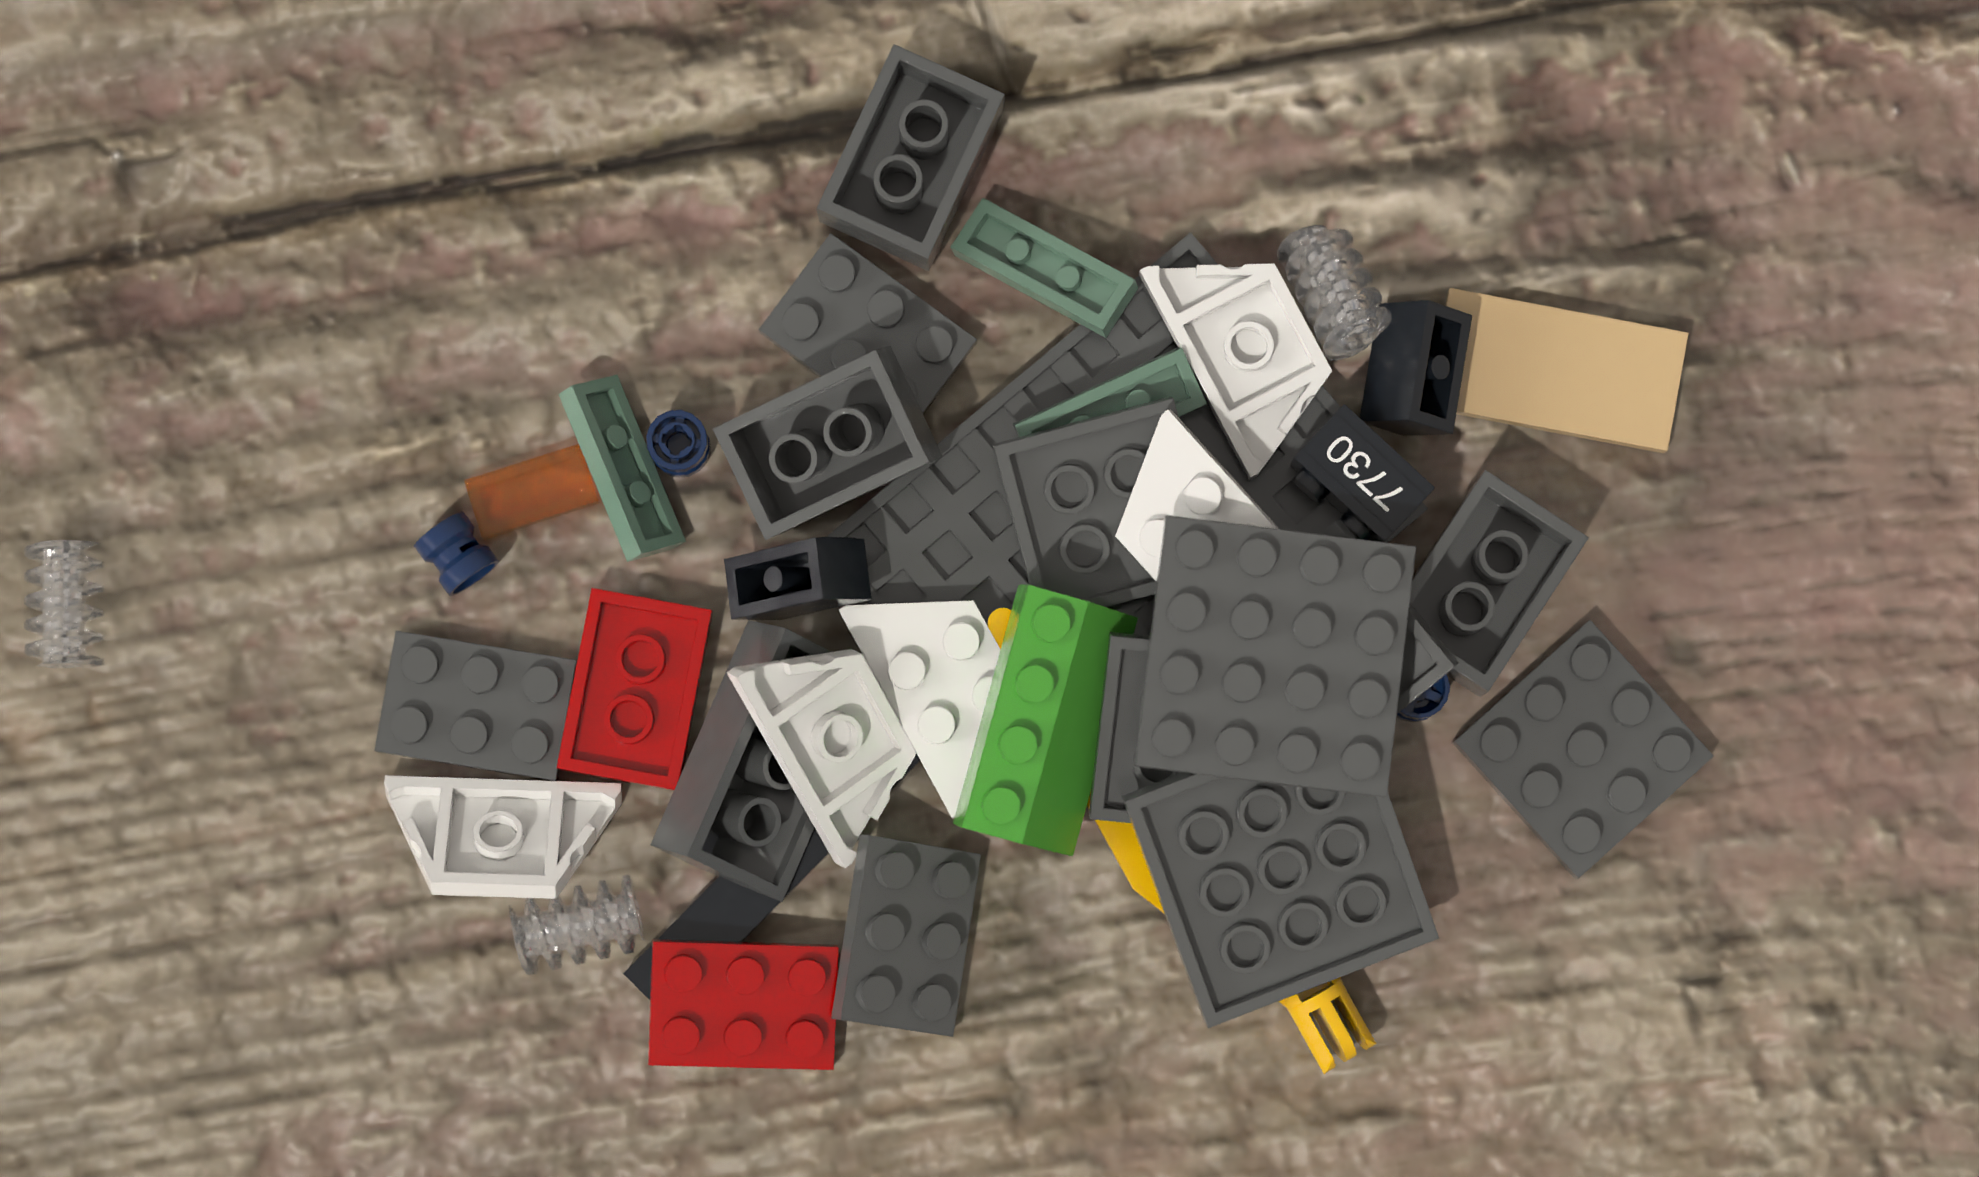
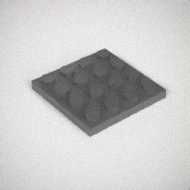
M1166 515L1164 517L1134 767L1387 797L1416 546Z
M1180 773L1121 796L1198 1007L1208 1028L1439 939L1388 793L1387 797H1376Z

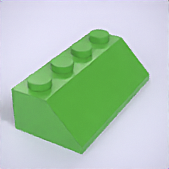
M1029 584L1018 585L953 821L954 825L1073 857L1092 788L1109 632L1134 634L1138 620L1137 617Z

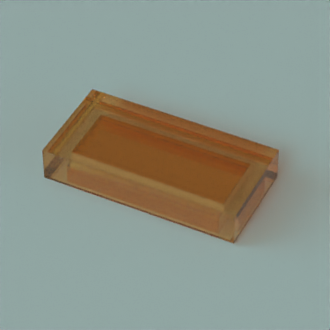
M579 444L464 480L481 537L484 540L600 503L590 470Z

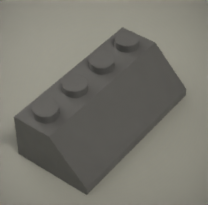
M748 620L726 672L733 667L829 653L831 651L787 628ZM725 673L650 845L697 868L783 902L815 827L728 674Z

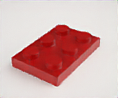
M591 588L557 769L674 791L684 768L712 622V610Z
M652 939L648 1065L834 1070L836 1019H831L838 977V945Z

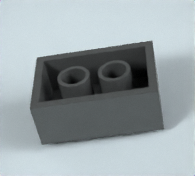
M893 44L817 206L819 222L929 271L1003 114L1005 94Z
M891 346L874 350L713 428L765 540L791 530L943 457Z
M1487 470L1477 478L1412 578L1410 604L1459 662L1458 665L1447 673V676L1479 697L1489 692L1589 539L1588 536Z

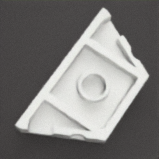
M1275 263L1245 264L1242 267H1224L1221 264L1197 265L1196 268H1159V266H1147L1141 269L1139 276L1177 347L1183 349L1199 387L1249 480L1257 477L1332 372Z
M1168 409L1160 417L1115 536L1157 582L1164 517L1166 515L1273 529L1279 528L1177 415Z
M974 600L846 605L838 609L952 819L955 818L1001 650Z
M853 649L733 667L726 673L833 861L843 868L848 867L857 856V852L852 850L870 817L875 820L879 819L890 800L891 788L898 780L903 778L917 754L864 656Z
M385 775L384 780L386 797L432 895L557 899L622 804L621 783Z

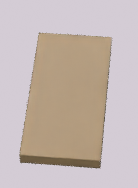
M1449 288L1445 306L1472 315L1457 415L1665 454L1668 451L1688 332Z

